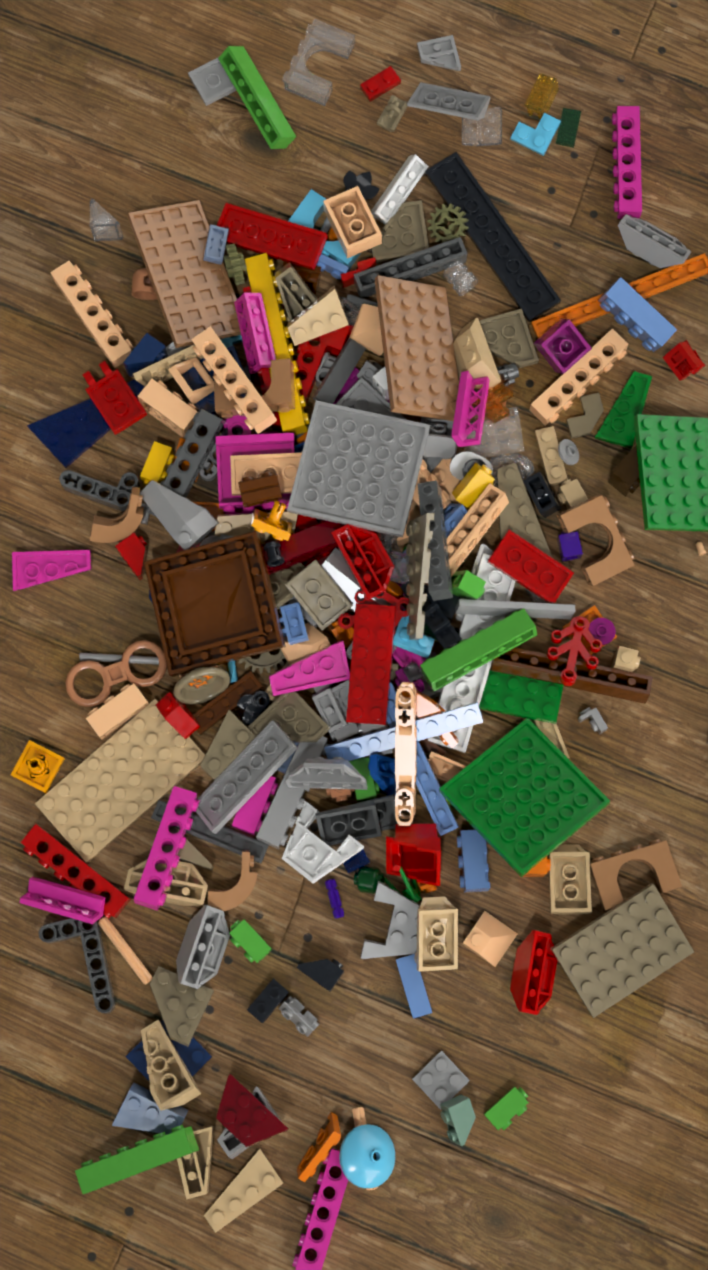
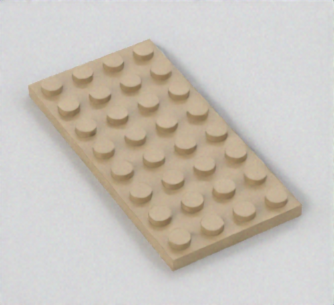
M156 699L35 803L87 864L154 806L158 800L171 791L173 786L179 784L196 769L205 757V754L190 737L184 739L164 719L155 706L158 703Z

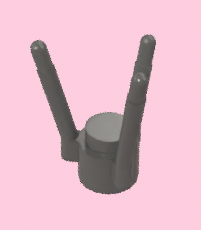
M515 363L496 367L501 378L507 380V382L488 394V396L493 397L508 385L515 383V378L519 377V371Z

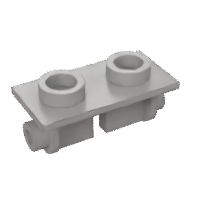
M290 996L279 1007V1010L284 1018L291 1020L296 1025V1029L301 1034H305L308 1037L320 1025L317 1022L318 1019L308 1010L302 1015L300 1012L305 1007L295 997L292 998Z

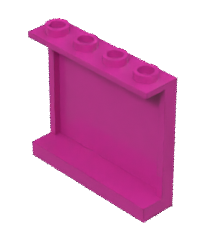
M294 433L216 436L219 509H223L224 512L235 511V508H243V511L255 510L254 507H262V510H272L274 502L244 508L241 495L232 496L230 456L294 453ZM291 493L281 494L282 500H279V504H286L285 509L288 508Z

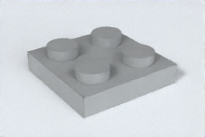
M218 58L188 73L205 106L237 91Z
M442 1050L412 1078L440 1110V1104L452 1099L470 1081Z

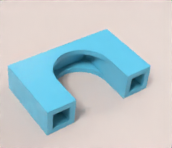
M311 189L288 222L314 229L316 221L324 211L323 201L326 198ZM326 241L321 254L348 266L349 270L361 254L359 253L347 259L339 241Z

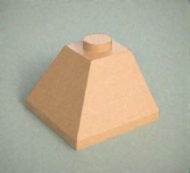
M362 304L350 338L376 355L381 356L383 344L378 307Z
M306 623L305 626L309 640L289 645L286 636L284 637L286 647L280 649L289 665L330 646L331 644L327 637L311 624Z
M484 911L462 944L496 967L518 934Z

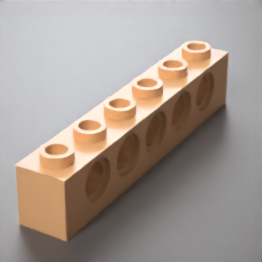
M67 261L50 272L54 282L112 366L116 368L122 364L132 352L133 346L128 339L124 340L121 336L123 332L119 325L112 323L111 319L113 317L107 309L103 310L101 307L103 303L99 296L92 294L90 291L92 287L87 279L83 281L80 276L82 273L78 266H73L70 261ZM70 282H77L75 286H69ZM81 296H87L85 301H79ZM91 311H98L95 316L89 315ZM101 326H108V329L105 331L99 330ZM113 340L119 341L115 346L109 345Z
M211 326L191 339L195 345L192 347L198 357L203 356L205 359L203 364L209 372L213 370L215 373L213 378L219 386L223 384L226 389L223 391L229 401L232 399L235 401L236 405H234V408L240 416L242 414L245 415L247 419L244 422L250 430L255 429L257 434H259L277 421L270 408ZM211 350H215L213 354H208ZM226 364L224 368L218 369L220 365ZM231 379H236L234 383L229 384ZM247 393L244 398H239L241 394ZM252 408H257L254 413H249Z
M612 328L586 355L545 390L530 405L529 410L545 426L549 422L551 424L559 418V413L563 409L565 411L568 410L576 397H582L590 384L593 386L601 378L599 375L603 372L607 373L614 366V361L617 359L621 360L627 354L626 350L629 344ZM603 351H610L612 355L605 356ZM595 363L598 365V368L593 369L589 364ZM583 376L585 380L580 382L575 377ZM568 388L571 390V393L565 394L562 392V389ZM555 401L558 406L552 407L548 402Z
M492 484L486 487L447 538L451 577L509 503L506 493Z

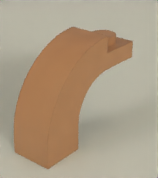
M132 486L128 507L121 515L114 518L94 515L90 541L100 543L120 541L131 535L138 528L144 511V507L141 506L143 496L139 495L140 488Z
M242 850L241 875L235 885L223 890H208V906L227 911L237 907L249 897L257 880V871L249 870L250 867H254V855H250V850Z

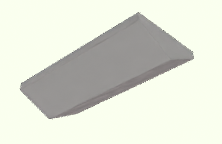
M420 82L409 99L407 106L478 121L485 116L490 96Z
M335 547L321 566L353 606L350 609L355 612L357 602L354 596L361 589L341 552ZM359 593L357 600L363 601L364 595ZM371 598L380 605H391L383 598Z

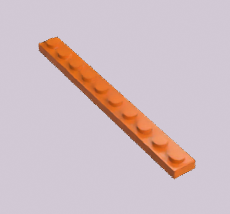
M704 253L686 260L683 264L673 265L628 284L646 299L708 274V259ZM603 294L532 321L531 326L537 339L561 318L570 319L574 326H578L610 313V311L606 312L600 306L601 303L598 301Z

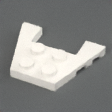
M304 801L300 816L297 817L294 832L289 838L282 859L314 884L360 852L364 846L348 835L337 851L332 849L308 830L309 826L316 819L315 813H319V811Z

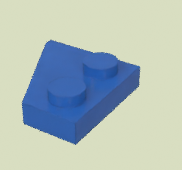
M378 754L370 755L368 764L370 776L387 796L393 794L396 796L395 759Z

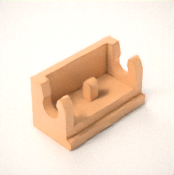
M432 751L428 759L436 778L448 782L467 767Z

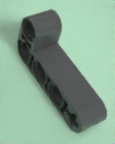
M70 470L62 472L59 478L65 491L123 512L128 507L132 486H126V482L134 480L135 484L133 487L140 488L137 476L130 472L125 473L121 477L118 487ZM72 478L73 482H69V483L67 484V483H66V480H67V481H70V479ZM85 485H92L89 491H83ZM109 491L108 497H100L102 492ZM121 498H128L125 504L118 503Z

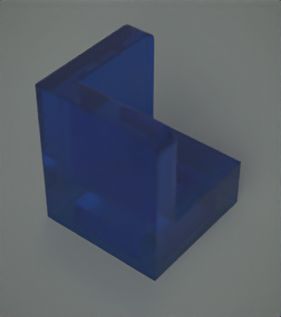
M362 849L345 861L343 865L348 875L361 867L369 865L370 861L364 849Z

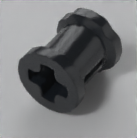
M278 541L269 542L263 546L264 551L267 553V565L269 567L280 566L285 562L284 557L281 556V544Z

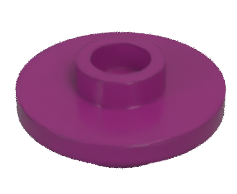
M606 618L593 620L589 627V632L595 639H599L602 645L609 644L615 637V626Z

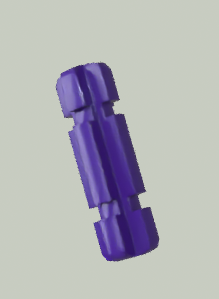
M335 879L327 880L325 885L329 891L327 893L331 908H333V916L335 919L344 917V911L341 908L342 903L338 889L336 890Z

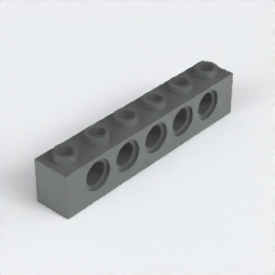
M461 237L356 273L354 274V285L359 297L366 298L376 294L374 279L377 275L414 281L466 263L467 251Z
M204 409L195 414L193 419L195 423L192 429L189 428L187 430L183 446H180L176 451L175 456L177 458L174 464L171 463L166 472L168 475L165 481L162 480L160 483L185 498L216 441V436L219 435L226 422ZM202 426H206L207 434L201 437L199 430ZM196 443L198 445V451L197 453L192 454L190 451V447L192 444ZM187 460L190 464L189 469L183 471L181 465ZM179 478L181 484L175 489L173 487V480ZM150 509L148 513L156 517V515Z
M437 480L418 483L421 516L426 513H435L434 520H430L429 526L430 531H433L432 539L428 544V548L431 551L428 579L429 593L433 601L453 598L441 488Z

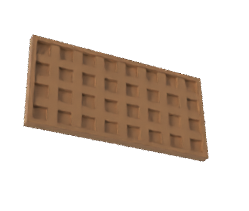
M200 201L128 213L127 218L175 348L194 345L191 339L210 326L219 339L241 335L234 305L237 298L223 262L219 265L203 260L209 225Z
M377 275L374 280L391 412L454 421L459 380L446 288Z

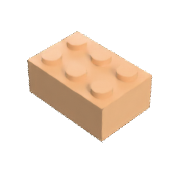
M358 186L323 201L324 212L347 259L382 244V234Z
M151 379L138 395L139 402L146 412L183 439L189 428L192 429L195 423L193 419L198 409L193 404H186L182 401L183 398L174 391L171 393L167 390V386L159 380L156 382Z

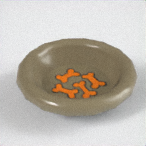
M198 668L187 673L175 684L173 694L183 704L204 703L216 698L228 688L230 676L227 671L221 668Z

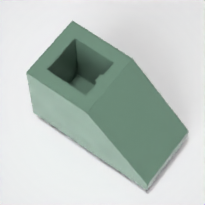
M459 1095L440 1104L442 1109L440 1114L443 1121L447 1124V1135L450 1141L463 1146L476 1116L470 1098Z

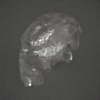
M520 453L501 454L492 457L489 461L493 467L492 476L495 479L493 481L495 487H497V469L516 463L522 480L529 478L535 470L531 460Z

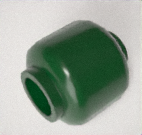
M361 867L358 873L354 875V885H357L358 890L362 893L375 894L378 881L384 883L385 880L384 873H381V870L377 867Z

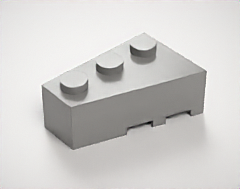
M256 1086L252 1095L281 1121L261 1089ZM227 1128L217 1139L227 1156L231 1159H234L249 1148L244 1146Z

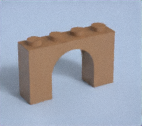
M290 358L271 360V385L268 391L261 397L272 412L279 411L284 413L295 409L294 365ZM224 365V366H219L218 369H222V368H224L226 365ZM231 379L229 384L234 383L236 379ZM214 380L215 411L218 416L228 419L239 415L234 408V405H236L233 399L229 401L223 391L226 389L223 384L219 386ZM252 408L249 413H254L257 408Z
M595 495L556 515L564 533H570L589 523L599 524L607 533L608 546L605 553L600 558L580 567L588 585L591 586L634 566L632 561L634 556L630 549L627 550L625 546V536L622 532H619L616 526L618 521L614 514L611 515L608 509L610 507L609 501L602 495Z
M660 839L649 842L650 846L643 848L642 845L631 847L630 852L624 854L622 850L611 854V858L605 860L603 856L592 859L590 873L603 912L611 910L623 902L617 876L621 866L629 861L642 862L652 870L660 894L682 887L667 840L661 842Z

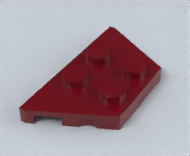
M231 1074L228 1076L216 1119L244 1146H252L257 1142L288 1131L289 1128Z

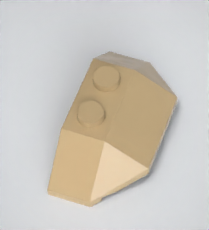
M475 318L461 329L453 343L458 379L460 381L461 372L469 371L473 379L488 377L490 380L489 391L500 383L501 379L478 318ZM483 384L475 385V388L481 389L483 387Z
M147 860L128 870L124 890L133 894L136 893ZM179 861L177 868L173 867L171 875H173L170 887L167 886L164 894H167L165 902L182 906H204L208 888L207 883L193 864ZM163 863L158 864L156 870L164 871L167 866ZM157 882L151 883L149 889L155 891L159 889L160 884Z

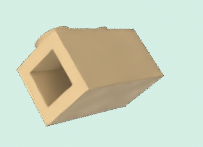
M577 479L564 481L557 495L562 505L565 504L567 509L588 499Z
M619 646L614 653L611 668L636 672L641 657H638L639 651Z

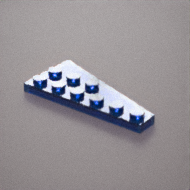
M135 379L127 384L138 399V395L145 386ZM91 399L27 425L28 429L65 468L111 430Z

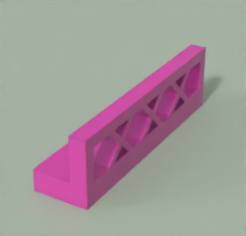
M243 293L234 302L249 373L255 374L261 368H271V360H276L261 293Z
M469 371L461 372L451 434L458 447L481 444L489 378L473 379ZM483 384V387L476 393L474 391L475 385ZM477 399H480V404L473 408L472 404ZM477 415L478 419L473 424H470V419ZM474 430L476 432L475 438L467 439V436Z
M32 877L29 879L28 892L20 897V903L94 924L103 916L105 897Z

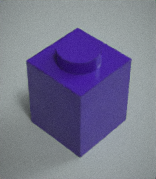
M578 531L570 533L561 532V535L557 538L561 561L580 559L583 552Z

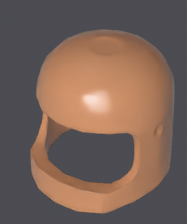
M140 268L136 270L132 278V296L141 300H157L147 269Z

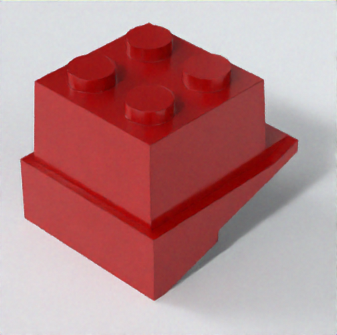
M436 823L411 824L410 826H399V824H396L395 838L386 836V874L401 877L399 870L402 867L407 878L415 879L419 883L440 886L441 844L440 837L437 835Z

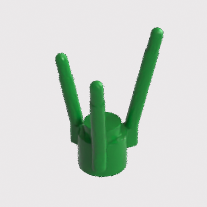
M401 867L399 872L407 887L402 891L403 896L414 902L420 901L421 897L419 894L421 892L416 880L411 879L413 885L411 886ZM385 878V883L392 890L394 889L397 892H399L396 889V887L387 878Z

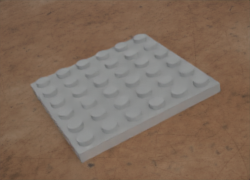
M316 400L287 511L403 537L430 425Z

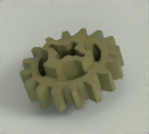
M442 204V209L435 208L436 214L430 213L433 219L427 221L431 224L427 229L433 231L430 236L432 238L437 237V243L441 241L445 243L460 236H466L463 231L469 229V227L465 226V223L469 220L463 218L466 213L464 211L460 212V207L457 206L454 209V205L449 204L447 208L445 204ZM450 212L455 213L458 218H452ZM447 221L451 222V225H449V229L443 227L448 223ZM438 231H444L446 237L441 236Z
M235 244L227 245V256L223 257L228 277L234 278L236 286L245 284L243 274L247 273L243 254L242 252H237Z

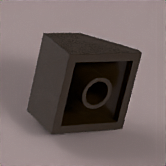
M636 445L612 471L608 483L625 497L629 492L633 494L640 486Z

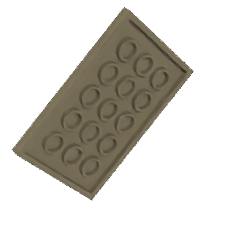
M653 883L550 948L593 1018L694 953V950Z

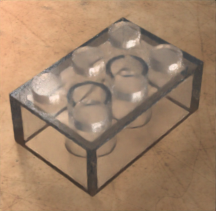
M513 407L485 412L481 444L465 446V451L476 453L484 458L524 451L518 408ZM478 416L472 417L469 423L473 424L478 419ZM473 430L467 436V439L475 438L476 432Z

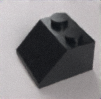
M334 958L332 961L324 959L302 963L296 967L329 992L333 990L344 974V970H342L343 965Z

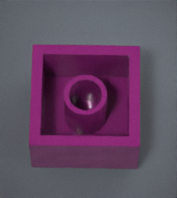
M563 318L533 343L554 371L561 374L567 372L592 349L570 319Z

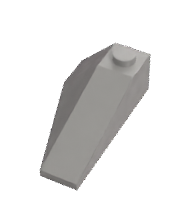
M151 480L139 494L143 496L142 499L172 538L184 550L196 547L219 524L206 508L176 494L171 489L154 480Z

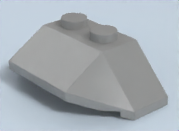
M626 214L618 224L627 250L631 251L635 256L648 261L653 266L663 268L683 264L691 254V251L677 238L645 220Z
M316 756L312 759H306L285 777L288 788L368 789L366 779L348 760H344L342 757L324 759L323 757Z
M204 905L189 921L176 959L178 982L180 984L198 989L217 975L230 937L224 911Z

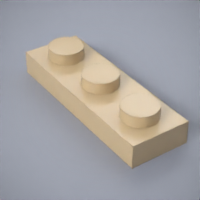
M554 426L535 430L547 481L550 486L562 484L568 478L563 460L559 456V444Z

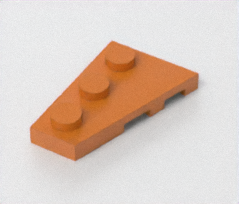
M333 1112L327 1117L330 1122L325 1130L321 1128L318 1132L316 1145L309 1147L297 1167L298 1179L306 1182L309 1177L315 1174L317 1166L327 1158L331 1147L337 1145L340 1141L338 1116Z

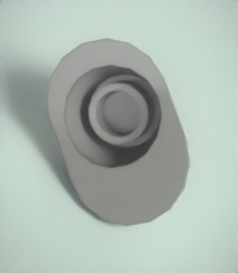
M464 451L453 457L450 463V472L455 478L462 480L475 463L480 466L486 465L492 470V473L493 467L486 458L470 451Z

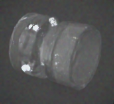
M462 260L451 264L443 273L446 281L449 284H454L453 289L459 296L468 293L478 283L475 275L472 272H467L468 267Z

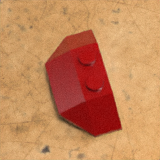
M349 524L331 532L346 564L366 598L369 600L386 591L395 566L377 534Z
M532 930L517 948L510 991L519 1012L538 1015L540 1010L551 999L558 961L550 949L554 946L551 934Z

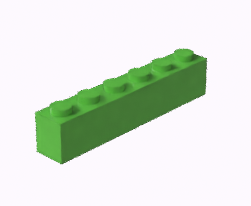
M228 46L218 58L270 149H286L296 138L295 133L244 46Z
M524 608L514 611L507 618L494 622L492 626L485 630H479L474 636L461 640L457 645L443 650L434 658L426 659L420 665L422 674L435 692L537 636L536 626Z
M183 1125L172 1128V1133L168 1135L165 1132L154 1135V1140L147 1142V1139L135 1143L136 1147L132 1149L126 1146L118 1149V1154L111 1156V1153L100 1156V1161L93 1163V1160L82 1163V1168L75 1170L82 1194L95 1191L199 1151L192 1127L184 1128Z

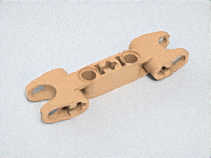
M413 682L401 683L397 690L395 701V818L399 826H410L416 812L417 700L416 687ZM407 691L411 696L408 698L404 697L401 692ZM404 710H407L408 716H405ZM402 810H407L410 814L405 815L402 813Z

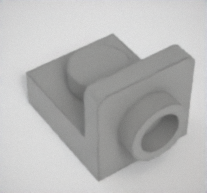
M368 360L357 374V377L359 379L362 377L372 386V377L384 367L374 360Z
M589 707L580 712L581 716L577 719L579 723L590 718V726L594 732L598 731L599 735L608 729L597 708L591 710Z

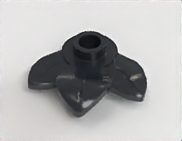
M348 171L344 176L345 191L358 186L365 200L374 198L379 192L378 187L371 185L372 177L370 172L356 176L352 171Z
M258 690L252 695L245 694L238 700L236 705L244 709L242 722L245 726L253 723L268 708L270 699L265 691ZM262 697L263 700L261 704H259V699Z

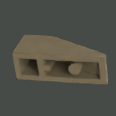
M172 826L169 832L175 834L179 832V829ZM186 839L184 848L179 849L177 855L180 856L179 860L213 870L214 866ZM165 845L162 850L166 853L171 852L173 846Z

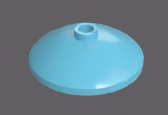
M370 1124L357 1126L348 1132L343 1139L339 1154L341 1169L345 1177L352 1184L360 1188H375L383 1184L390 1177L396 1158L394 1144L390 1136L382 1128Z

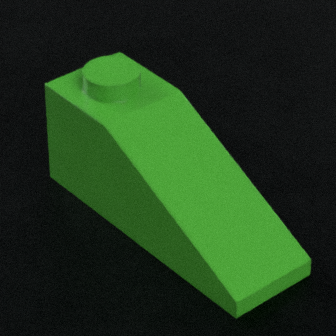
M468 570L457 571L451 577L452 592L460 598L475 600L483 595L486 581Z

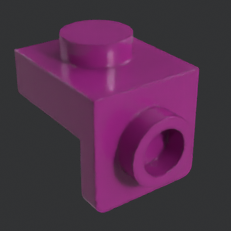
M402 668L395 671L396 680H394L397 688L402 682H410ZM422 679L413 682L416 690L420 692L425 690Z

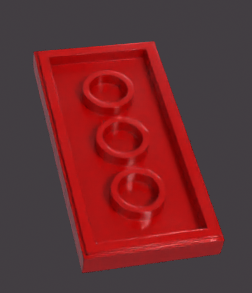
M510 529L487 561V563L547 603L553 604L574 574L573 571Z

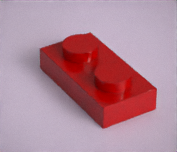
M392 66L361 83L360 89L371 102L401 84V79Z

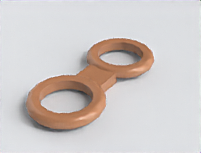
M142 640L129 645L124 651L121 661L104 667L99 662L91 660L81 661L68 672L65 682L66 691L71 700L76 704L84 707H93L104 702L109 696L112 686L128 680L136 686H152L159 682L166 673L167 664L164 651L156 643ZM138 649H151L159 659L158 671L148 679L137 678L129 668L130 657ZM83 669H95L103 678V690L94 699H84L74 689L75 677Z

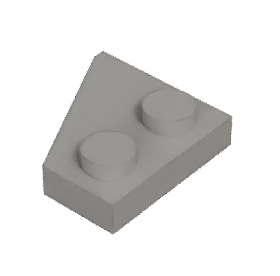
M453 35L417 43L421 63L461 71V64Z

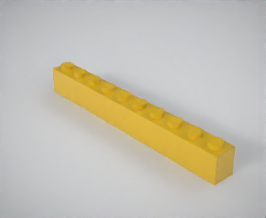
M267 253L246 258L245 263L252 293H261L276 360L290 358L294 365L295 409L284 413L278 411L283 433H294V435L308 432L310 419L308 413H305L303 408L306 407V401L304 396L300 394V389H302L301 380L296 377V372L299 371L296 361L292 359V355L295 353L292 343L289 344L288 338L291 336L284 323L287 320L285 310H281L280 304H283V300L276 288L278 285L273 274V270H276L274 261L269 259Z

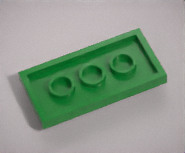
M489 670L479 708L556 724L564 685Z

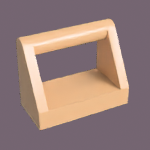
M197 357L176 364L168 369L193 405L214 391V381ZM195 367L207 386L192 391L182 377V374Z

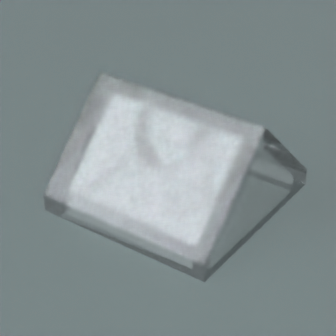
M92 198L90 200V229L94 241L122 240L124 237L120 223Z

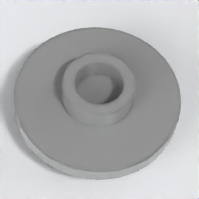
M569 439L560 441L558 445L560 458L568 465L576 464L579 461V451L576 445Z

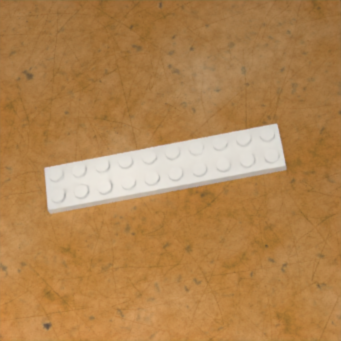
M483 553L476 576L486 581L484 585L485 591L480 598L475 600L510 601L515 581L487 563L491 555ZM464 614L458 634L462 640L468 639L479 630H485L492 626L494 622L505 619V616ZM492 660L442 687L438 704L445 711L475 702L480 704ZM473 725L452 731L459 739L458 744L453 748L449 744L446 746L441 741L440 735L430 737L427 741L465 753Z

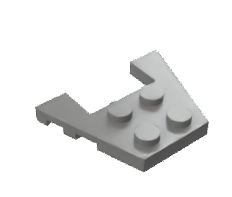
M378 881L374 901L393 904L394 907L385 943L364 939L361 959L415 954L417 952V910L420 905Z

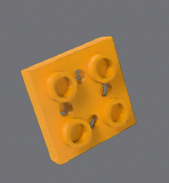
M275 501L270 514L255 509L251 523L254 530L260 533H270L273 538L283 541V539L289 540L292 523L281 519L287 506L286 504L281 503L280 505V501Z
M29 740L11 776L47 793L65 758Z

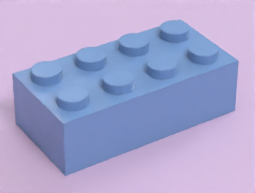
M621 277L598 300L601 303V308L606 312L610 311L615 316V321L620 325L624 324L629 329V334L634 338L638 337L642 341L643 347L648 351L652 350L654 352L661 348L677 331L670 322Z

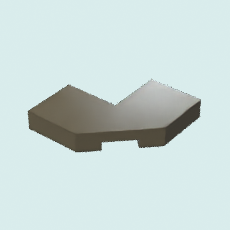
M599 393L580 397L584 415L566 420L571 439L590 435L604 411Z

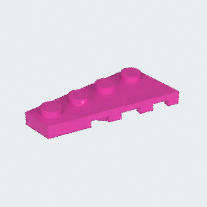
M91 550L12 552L13 591L91 570Z
M343 640L269 675L273 696L350 680Z

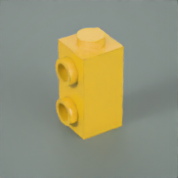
M154 441L140 475L145 486L151 480L161 483L162 480L165 481L168 475L166 473L168 466L173 463L175 458L172 447Z
M475 463L453 490L454 498L470 509L489 484L493 485L495 479L491 474L492 470L484 464L480 466Z

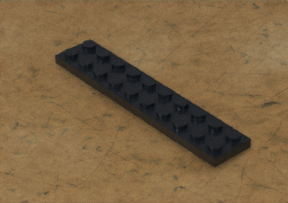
M457 152L425 171V175L446 205L449 207V204H453L454 209L458 206L461 208L460 212L464 211L466 213L463 218L469 220L465 223V226L469 227V229L465 230V232L518 308L522 309L528 322L561 303V299Z

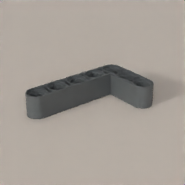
M72 918L42 926L39 930V938L49 944L81 937L95 1007L101 1013H111L115 1009L116 1002L98 920L90 930L84 928L83 921ZM67 924H72L74 927L70 935H66L64 932ZM47 929H52L54 935L51 939L47 940L44 933ZM91 939H96L98 942L97 948L94 950L88 948V942ZM95 959H100L102 962V966L98 970H94L92 967V962ZM103 978L106 981V987L99 990L96 983L99 979ZM105 998L110 1000V1007L107 1010H103L100 1006L101 1001Z

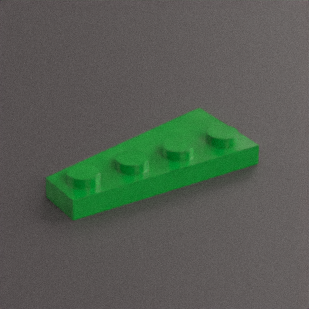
M636 371L632 373L594 439L632 449L635 440L634 416L642 414L652 376Z

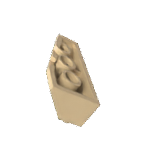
M157 1020L142 1029L141 1035L147 1061L150 1092L159 1109L162 1111L178 1107L201 1095L198 1086L161 1022Z

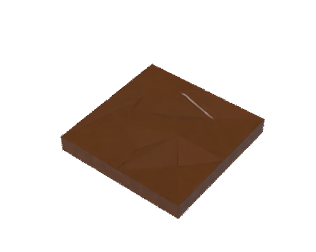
M257 531L144 561L169 676L175 677L198 668L212 667L286 647L263 547Z

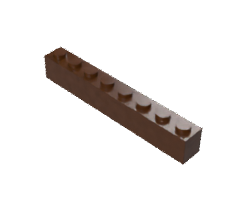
M513 648L493 659L491 671L562 684L560 675L566 669L568 659L558 657L556 660H550L547 654ZM576 661L574 668L577 674L576 681L572 686L564 685V687L646 704L650 696L653 677L600 665L596 669L591 670L586 667V662Z

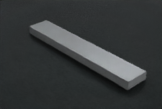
M459 599L455 607V614L509 616L512 612L524 608L530 618L570 620L575 613V605Z

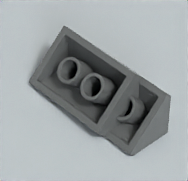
M394 794L315 813L321 840L327 845L343 843L348 835L352 836L355 840L382 836L381 831L395 829L396 824H398L395 818Z

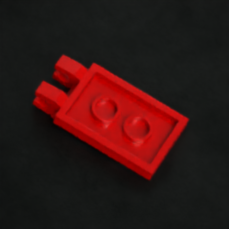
M103 361L98 365L106 377L96 382L89 371L82 375L89 385L85 389L114 435H117L147 416V413L118 369L112 372L106 361Z

